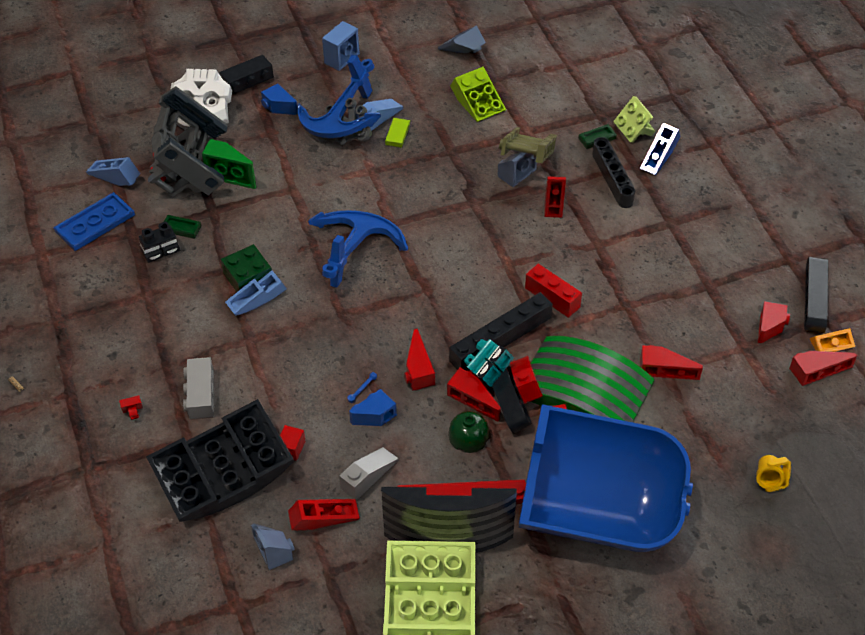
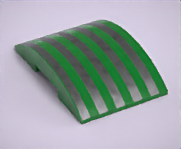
M546 336L531 361L543 396L530 402L540 406L542 404L548 406L566 404L568 410L633 422L655 379L631 360L604 346L573 337Z

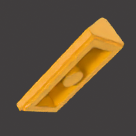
M850 328L810 338L816 351L836 352L855 347Z

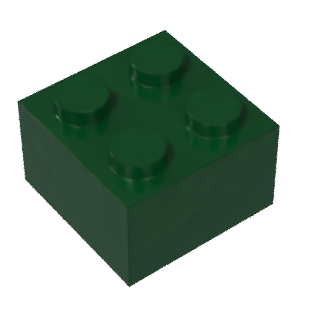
M254 244L221 259L223 274L236 292L254 278L258 282L272 271L271 266Z

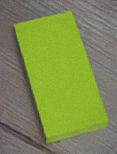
M393 118L385 145L402 148L410 126V120Z

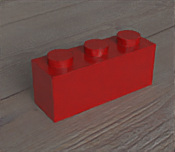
M537 264L526 274L525 289L534 295L541 292L553 304L552 307L569 318L581 307L582 292L540 264Z

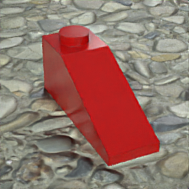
M547 177L544 217L562 218L566 177Z
M418 329L413 331L406 363L407 372L404 373L406 384H410L412 391L435 385V372Z
M642 345L640 367L652 377L700 380L703 365L664 347Z
M829 351L798 353L792 358L789 369L799 383L804 386L853 368L857 355L855 353Z
M526 356L510 362L512 375L523 402L527 403L542 397L543 395L529 357Z
M459 368L447 383V396L498 422L500 420L501 407L476 375L471 371Z
M356 499L297 500L288 510L291 530H313L360 519Z

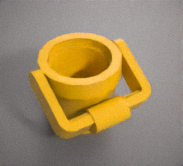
M773 455L761 457L756 472L757 483L765 488L767 492L788 487L791 462L786 457L777 458Z

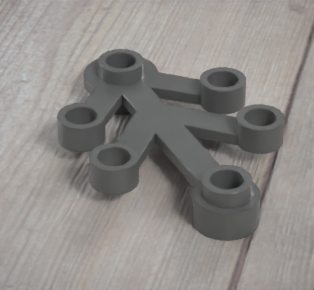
M348 98L345 101V106L348 107L349 119L343 115L342 121L350 122L356 120V114L359 115V118L363 117L367 113V108L363 105L356 107L357 102L353 98ZM334 104L328 105L325 108L326 114L330 111ZM367 126L356 133L343 136V138L338 137L336 141L341 145L354 139L367 141L370 139L372 132L370 127Z

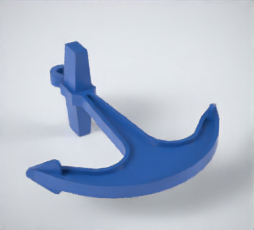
M351 55L347 64L352 76V82L326 115L313 118L298 103L299 120L306 131L317 137L338 138L356 133L367 126L372 127L381 117L380 113H365L363 117L350 122L342 121V117L347 109L345 101L348 98H353L357 89L362 98H368L372 93L368 78V72L374 69L371 59H365L361 62L357 55Z
M351 210L335 211L326 214L320 212L308 221L310 225L319 228L335 223H345L353 227L345 243L343 236H336L332 242L331 256L328 259V263L322 268V275L330 278V286L336 288L342 282L347 257L368 235L374 233L385 234L399 246V250H408L402 231L394 223L379 215Z

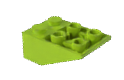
M484 67L454 78L450 85L457 100L476 122L506 110Z

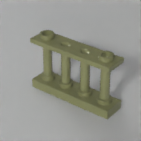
M516 127L501 139L499 149L503 156L510 150L533 154L536 157L535 162L543 163L554 152L557 135L549 134L545 139L521 135L519 134L520 127Z

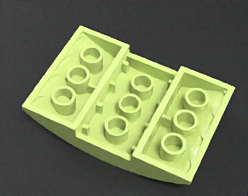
M387 541L383 635H475V542Z

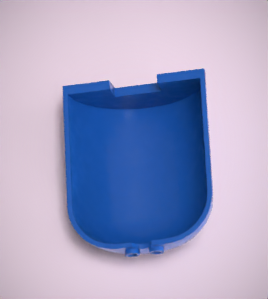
M542 404L518 528L633 552L657 550L668 544L678 534L685 516L689 515L690 503L686 502V496H691L693 483H690L691 467L688 454L673 435L660 428Z

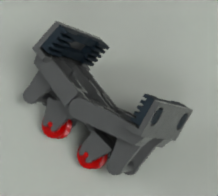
M175 86L161 95L159 105L162 107L157 123L154 126V135L151 140L155 162L150 166L151 170L149 173L151 175L148 178V182L151 184L155 183L168 192V195L174 197L187 187L196 193L202 191L210 195L224 183V175L201 161L206 139H216V137L221 136L224 132L226 133L228 124ZM178 118H180L190 127L176 136L174 134ZM178 175L182 177V178H181L174 186H172V187L167 184V183H170V182H175Z

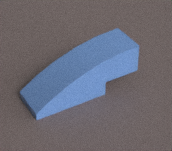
M270 271L258 282L254 278L225 301V303L237 316L269 302L287 288L276 274Z

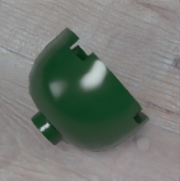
M472 411L456 415L451 421L448 431L450 443L455 449L458 450L459 448L464 450L465 453H473L483 449L489 439L487 421L483 416Z

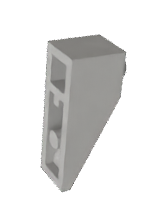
M382 447L353 462L339 475L341 490L357 501L398 461V458Z

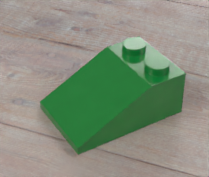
M210 139L202 152L204 164L224 175L225 183L256 189L253 162L228 143Z

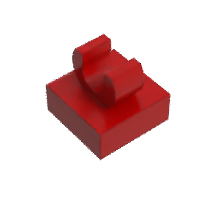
M139 395L119 400L123 413L129 412L131 420L139 418L137 410L143 408Z

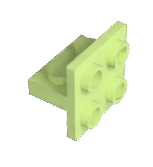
M633 96L616 117L614 123L629 142L632 143L640 134L652 136L655 133V130L649 124L653 116L640 100Z

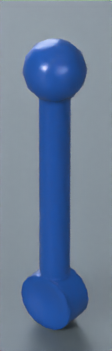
M374 372L370 373L369 378L354 394L348 396V402L354 403L356 401L355 397L372 380L377 378V374Z

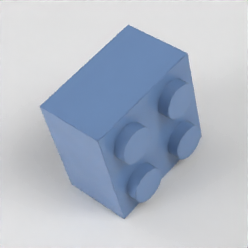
M344 21L335 26L333 30L322 38L324 64L338 71L347 65L351 55L358 56L360 54L358 28Z

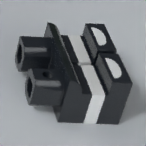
M166 221L159 224V229L153 231L151 228L143 229L142 235L139 236L141 251L148 263L163 258V254L168 256L180 251L176 240L177 237Z

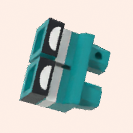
M481 339L476 346L479 350L476 356L468 355L464 362L474 375L491 387L502 374L498 369L504 371L514 357L507 349L498 346L492 340L485 341Z

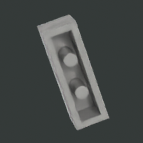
M211 357L187 359V367H184V378L187 379V383L183 384L184 395H187V399L183 400L184 412L188 411L189 419L214 417V369Z

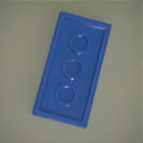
M113 192L55 226L54 230L76 251L130 219L135 213L132 208Z

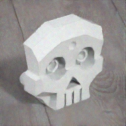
M186 69V73L181 79L171 83V89L177 86L226 124L229 123L227 104L231 102L232 89L221 78L217 70ZM178 118L177 125L184 130L190 127Z

